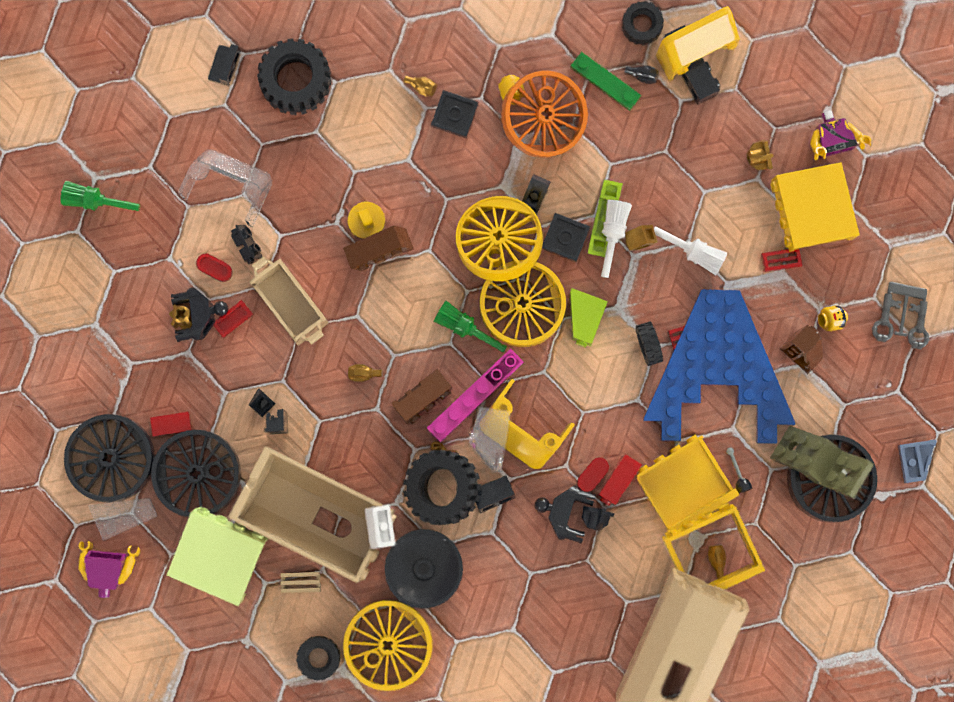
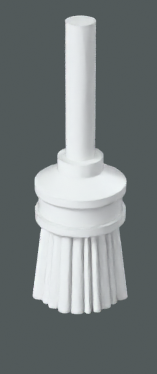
M618 200L607 201L606 222L603 223L602 233L607 237L606 241H608L601 277L609 278L615 243H618V239L625 237V230L627 229L625 225L632 207L630 203Z
M656 226L654 228L657 236L683 248V251L687 253L688 261L690 260L694 264L698 263L715 276L717 275L727 256V252L707 246V243L700 241V239L686 242Z

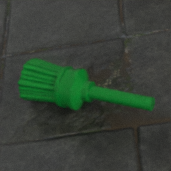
M65 181L61 190L60 203L63 206L83 207V209H91L92 211H96L99 206L103 207L104 205L134 211L140 210V204L105 197V195L101 194L98 187H85Z
M446 300L433 321L453 330V333H456L461 338L466 335H473L503 353L508 347L478 330L477 326L474 325V317H470L467 313L463 314Z

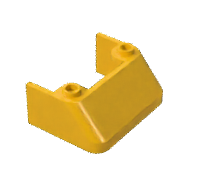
M728 6L668 35L661 41L656 58L669 82L674 79L676 74L682 75L686 73L692 62L720 48L733 50L738 46L740 38L730 8Z
M511 379L481 419L479 428L483 434L532 469H539L556 452L575 424L569 423L559 437L554 433H547L539 441L507 419L513 407L511 402L504 396L515 382Z

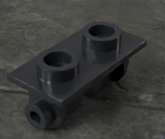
M236 225V228L231 230V237L237 247L244 246L239 250L244 261L249 265L255 262L254 259H261L263 257L261 249L252 238L251 230L246 225Z

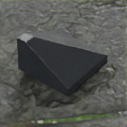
M258 389L249 406L263 417L276 403L261 389Z

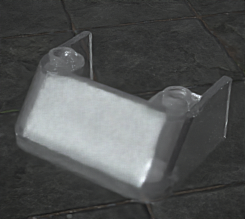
M213 149L205 150L190 165L178 193L184 200H187L195 181L205 179L210 170L243 183L242 196L246 201L252 203L245 221L249 227L253 228L272 185L271 176L266 171Z
M479 407L475 431L470 433L469 446L472 447L473 453L492 474L499 475L502 468L510 412Z

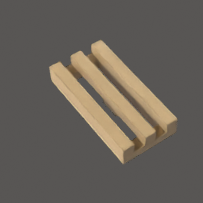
M320 572L281 573V593L321 592ZM316 576V580L286 581L285 577ZM316 584V588L286 589V585Z

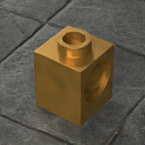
M641 225L625 232L629 251L641 250L658 243L653 225Z

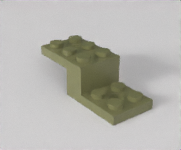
M793 426L788 427L770 457L777 463L800 471L812 482L853 499L874 465L869 460L842 451L826 438Z

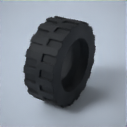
M647 1L633 3L624 13L621 23L622 32H624V36L630 42L636 45L651 44L661 34L664 23L663 14L653 3H648ZM638 15H647L651 19L652 26L648 31L640 32L634 27L633 21Z
M649 321L636 325L638 342L647 366L663 362L661 346L652 322Z
M325 636L311 637L297 651V667L308 679H313L314 681L325 680L338 669L341 660L340 650L333 640ZM321 648L328 654V662L322 668H315L309 662V655L314 649Z

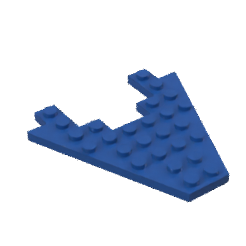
M702 289L643 418V421L661 422V441H681V403L700 404L701 385L738 386V405H757L756 443L777 444V425H795V420L740 290Z

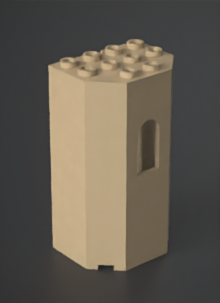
M265 446L229 518L358 583L360 580L366 579L370 571L368 569L370 562H375L380 552L377 548L371 549L365 509L384 505ZM320 507L347 519L352 526L351 533L347 537L340 538L312 524ZM390 509L391 520L393 525L396 516L394 515L395 511Z
M672 568L618 687L616 702H707L749 611L746 599L719 587L711 586L703 580ZM673 660L692 669L680 695L676 699L668 700L661 695L660 689Z

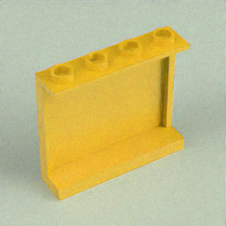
M842 162L780 174L772 179L771 190L775 193V207L781 217L779 220L780 227L784 229L785 233L784 244L790 252L799 248L844 239L852 240L860 235Z
M696 434L686 440L688 444L683 447L677 445L669 450L671 452L670 455L664 457V455L659 456L653 460L654 465L648 468L646 464L639 469V474L635 476L667 530L674 528L678 530L683 527L685 522L690 520L695 522L701 519V515L713 512L739 496L736 488L733 489L703 441V435L698 438Z

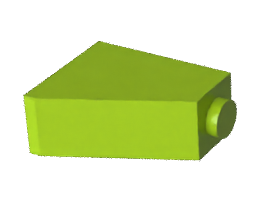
M572 288L569 294L572 340L576 341V345L586 348L592 345L608 301Z

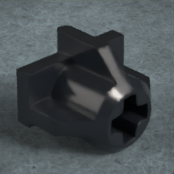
M583 506L581 518L586 528L600 531L609 524L610 517H614L615 513L607 512L605 508Z

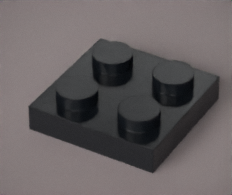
M443 90L431 127L467 138L479 102Z
M555 213L544 239L542 249L577 262L590 226Z

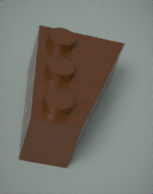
M394 225L343 248L350 268L359 272L368 269L370 265L385 262L386 259L414 250L407 229Z
M806 325L802 327L780 348L807 375L823 359L822 338L819 336V331L813 326Z
M437 369L420 381L413 389L405 392L403 397L393 401L391 404L406 424L409 422L414 424L421 418L419 414L424 410L429 412L436 406L435 402L438 399L444 400L451 394L452 386Z

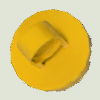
M362 202L355 205L349 212L347 220L350 231L354 236L361 239L382 231L386 223L384 212L378 205L372 202Z

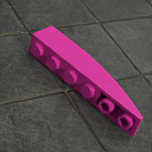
M512 349L508 350L427 427V431L441 443L524 362Z

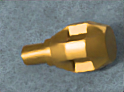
M409 76L404 78V83L411 85L421 95L433 96L437 90V84L429 78H412Z
M355 364L348 368V379L354 382H365L373 377H383V370L373 369L364 364Z
M722 545L709 546V562L714 571H716L717 579L724 576L723 569H725L724 566L727 560L726 552Z

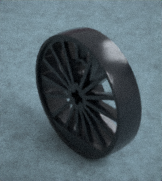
M103 414L84 421L73 431L65 447L64 467L71 484L87 498L106 503L119 502L134 496L147 484L151 477L155 451L149 435L137 422L117 414ZM117 420L111 445L107 421ZM102 421L106 446L94 428V424ZM123 422L129 430L116 447ZM89 427L103 451L82 436ZM132 433L136 441L120 450ZM80 438L100 454L75 449L78 439ZM139 444L142 452L120 455ZM73 452L99 458L73 463ZM108 454L113 455L111 458L112 462L106 461ZM144 455L146 465L122 460L121 458ZM120 462L145 468L141 478L120 464ZM92 463H95L97 466L94 474H90L88 471V467ZM82 465L83 473L76 477L73 467ZM118 466L138 480L132 488L128 485ZM114 469L127 489L125 493L120 495L117 493ZM105 470L99 495L90 492L92 486ZM110 471L113 496L104 497L103 494ZM85 476L94 477L86 488L79 482Z
M188 430L174 435L158 450L152 464V485L158 499L166 508L177 515L187 518L191 514L189 510L196 484L199 507L203 508L202 485L214 508L209 510L214 515L227 507L235 497L241 482V465L234 448L221 436L206 430ZM205 436L199 461L197 462L194 437ZM187 437L191 438L194 464L180 440ZM213 438L218 441V444L203 462L208 439ZM177 443L190 466L169 451L170 447ZM223 445L228 454L208 464L220 446ZM166 453L186 467L187 470L166 465ZM231 457L234 467L224 468L220 462ZM215 465H218L221 470L218 476H212L211 468ZM166 468L185 472L186 474L167 477ZM195 469L201 472V475H198L197 477L198 479L192 476V473L195 472ZM234 470L233 481L221 479L225 471ZM187 477L173 487H168V480ZM206 478L232 484L228 495ZM188 482L172 503L170 492ZM204 482L222 494L225 499L217 505ZM192 485L186 510L183 511L177 508L176 504Z
M834 434L820 436L831 441H837L839 449H841L842 443L850 446L851 449L848 453L852 454L855 450L861 458L869 460L874 464L868 451L855 440ZM874 464L868 474V487L863 485L860 487L867 490L864 499L862 500L857 495L854 497V499L860 502L856 509L852 510L844 495L837 492L849 512L846 515L839 516L836 492L834 490L826 489L823 486L810 505L807 506L804 496L820 488L821 485L818 484L803 493L801 484L814 482L811 480L800 481V471L790 467L787 470L788 490L794 503L806 515L822 522L838 523L858 516L869 506L877 489V470ZM826 490L821 514L813 511L812 507ZM830 491L835 517L825 516Z

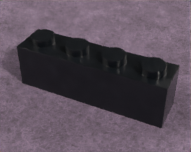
M683 25V26H681V27H679V28H677V29H675V30H673V31H671V32L665 34L664 38L667 37L668 35H670V34H672V33H674V32H676V31H678V30H680V29L686 27V26ZM703 57L692 62L688 67V71L681 75L697 105L716 96L720 91L719 81L717 78H713L711 67L707 61H704Z

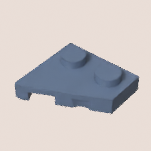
M936 440L898 445L904 483L926 480Z

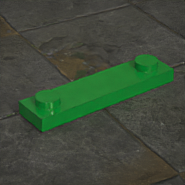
M582 51L570 65L572 70L629 111H631L642 96Z

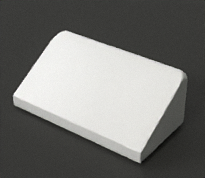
M389 505L365 509L371 549L395 545Z

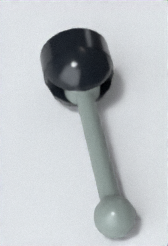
M728 448L726 452L730 455L739 478L736 482L738 493L753 489L750 481L742 478L733 454L734 449Z

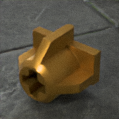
M761 140L753 143L746 153L749 165L758 171L773 169L771 158L774 155L769 151L768 141Z
M173 305L174 309L169 313L173 318L170 324L175 329L178 327L181 329L190 328L192 326L191 311L185 306Z

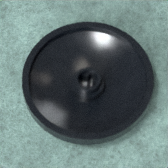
M421 529L404 534L390 548L386 557L385 578L391 592L401 602L414 608L427 609L443 604L454 595L462 580L463 563L459 550L448 537L437 531Z

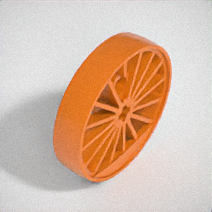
M536 71L521 77L510 87L502 103L501 120L506 136L518 150L533 157L550 158L569 151L578 143L587 125L588 109L582 91L570 78L554 71ZM541 77V88L536 90L532 79ZM546 77L555 80L553 87L546 86ZM528 81L536 103L520 87L524 82ZM561 82L567 89L553 102L558 83ZM518 90L533 107L513 99L515 92ZM542 90L548 92V100L542 99ZM571 91L575 101L553 109ZM511 102L534 113L510 112ZM577 103L579 114L555 113V111ZM541 113H548V117L543 116ZM510 116H534L512 126ZM555 117H578V126H572ZM535 120L518 138L513 129ZM554 122L574 130L575 134L570 140ZM537 124L530 144L523 143L521 140ZM551 126L567 142L566 144H557ZM541 128V145H534ZM546 128L553 145H546Z

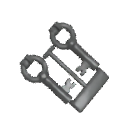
M889 282L888 294L884 296L881 319L873 324L872 333L876 341L886 342L891 339L893 334L907 336L912 348L921 350L930 340L929 334L924 327L928 305L926 301L927 289ZM891 293L905 296L899 332H894L893 325L889 321L890 307L893 306L900 309L901 306L899 304H901V301H894ZM909 296L922 299V301L917 306L910 303L912 308H909V311H916L918 319L917 325L907 335V333H903ZM880 324L888 326V335L878 334L877 327ZM915 332L924 334L923 343L913 341L912 338Z

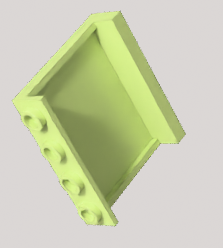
M196 507L189 516L167 576L239 606L245 598V591L262 548L268 538L256 531L246 529L240 523L234 524L224 516L213 515L208 509Z

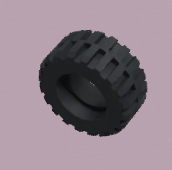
M293 38L287 39L288 42L283 43L281 40L277 42L278 46L275 48L273 46L269 47V53H264L261 57L262 63L258 65L259 73L257 74L259 86L265 99L270 102L273 108H279V111L282 113L288 111L291 115H296L297 112L306 114V110L310 108L312 111L317 109L316 105L318 103L322 104L325 101L324 96H328L330 92L329 86H331L332 80L328 61L323 56V52L319 48L316 49L315 45L311 42L306 44L303 39H298V42H294ZM290 63H303L310 67L312 79L302 90L295 92L286 91L277 82V76L283 67Z
M433 450L420 455L419 460L415 459L411 463L412 469H407L405 474L408 475V478L403 480V485H406L403 496L408 497L406 505L413 509L411 511L412 514L419 516L421 521L429 522L432 525L455 524L460 522L461 519H466L469 516L468 513L473 512L476 508L475 502H479L480 496L477 495L478 490H481V484H478L477 481L480 479L479 473H475L473 463H469L465 456L452 451ZM439 469L450 471L457 483L456 495L452 502L446 506L435 505L430 499L427 490L430 477Z

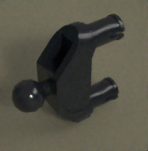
M194 287L187 289L186 292L171 294V298H173L171 299L172 305L190 303L192 326L175 330V334H178L175 335L177 342L189 339L197 341L204 339L215 323L214 314L218 316L227 314L229 309L227 303L218 301L213 306V303Z
M574 485L555 497L552 504L546 498L540 497L535 501L534 506L540 513L550 511L548 518L559 540L569 539L582 544L583 538L576 537V535L584 537L585 532L569 528L567 523L573 503L577 501L593 506L594 501L587 498L594 500L596 494L581 491L578 486Z

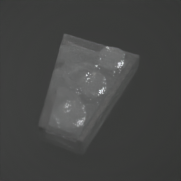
M150 498L88 505L103 541L158 517Z

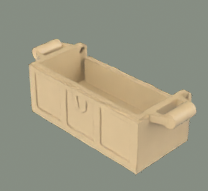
M262 257L254 263L252 267L254 268L255 277L249 282L298 346L304 341H308L312 345L323 337L322 328L328 324L327 319L282 260L279 259L273 263ZM267 263L270 264V266L263 270L261 273L258 274L256 272L260 268L265 266Z

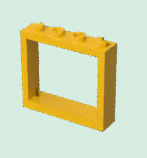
M729 503L720 506L719 510L714 513L707 512L701 515V519L695 522L693 520L685 522L683 527L678 530L675 528L665 532V536L662 537L676 569L685 573L671 541L731 514L753 563L708 583L723 590L765 571L736 506L733 504L729 505Z

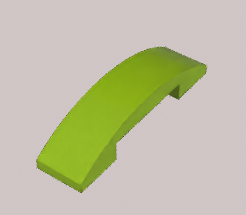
M604 179L587 254L605 257L608 241H606L607 237L602 233V230L604 228L603 223L606 222L607 201H619L623 183Z

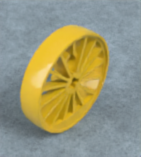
M494 196L480 200L465 211L457 225L456 247L460 259L470 272L482 279L489 281L515 279L530 270L541 254L543 232L540 221L535 212L526 203L516 198ZM495 209H504L500 227L498 226ZM493 210L496 228L484 212ZM508 210L515 211V213L505 224ZM520 213L526 216V218L511 226ZM481 214L490 228L478 222L475 218ZM530 221L534 225L533 228L517 230ZM472 223L483 231L467 229V227ZM537 233V239H536V240H531V239H525V238H519V237H518V236H523V235H528V234ZM464 234L481 237L463 241ZM515 243L532 245L534 249L530 253ZM481 244L468 253L463 251L465 246ZM508 246L527 258L520 263ZM486 249L476 263H473L469 259L477 253L481 252L482 250ZM504 249L513 259L516 266L509 269L506 268ZM493 254L500 255L497 259L490 258ZM486 258L490 265L489 269L480 267ZM503 264V270H493V267H499Z
M514 261L505 263L507 269L516 266ZM538 262L527 271L523 294L519 277L516 278L519 295L509 280L505 281L515 297L489 280H486L482 287L479 299L482 321L488 331L505 344L515 347L538 345L549 339L558 330L566 312L564 288L558 277L549 268ZM503 265L498 267L496 270H503ZM531 269L540 271L541 275L529 293L526 294ZM545 275L548 286L529 297ZM489 286H492L509 298L486 295ZM550 289L552 297L533 300ZM485 299L497 301L495 308L485 309ZM520 299H523L524 302H528L525 308H522V305H518V303H520ZM552 300L554 308L534 304ZM505 302L510 308L508 311L502 312L498 307L499 304ZM533 308L554 312L555 323ZM496 311L501 317L491 323L486 313ZM516 311L502 333L494 328L493 325ZM530 312L553 327L544 333ZM519 313L515 338L512 339L504 334ZM526 313L542 336L531 339ZM522 314L528 340H517Z
M396 600L377 601L358 611L349 622L343 640L344 657L352 674L366 686L381 691L399 690L414 683L426 670L433 649L432 634L424 617L415 608ZM389 606L387 635L378 611V607ZM392 606H394L402 614L392 635H390ZM371 609H375L383 636L364 615ZM405 616L411 623L394 637ZM362 617L380 639L356 628L355 624L358 619ZM412 625L419 632L396 640ZM352 630H355L379 643L350 641V635ZM421 635L427 645L398 643ZM385 640L387 642L392 641V650H390L389 648L385 650L383 648L385 645ZM350 644L379 646L354 656L350 655ZM397 647L427 649L425 660ZM396 651L422 663V666L415 673ZM370 653L378 655L379 661L376 664H371L368 661ZM393 653L412 674V677L402 681ZM365 655V664L360 669H357L352 659ZM386 655L384 684L373 682L379 666ZM389 655L399 683L387 684ZM366 666L375 668L370 679L361 674V671Z

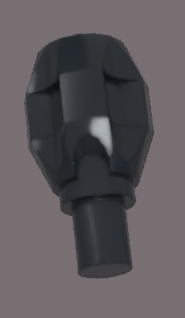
M645 65L635 68L626 66L625 74L633 75L642 83L653 84L658 80L659 71L654 67Z

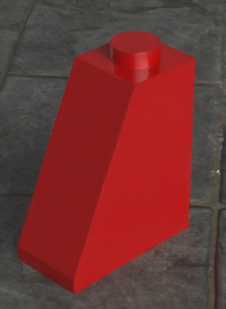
M626 454L621 456L598 494L601 497L600 501L607 506L611 504L616 505L642 464Z

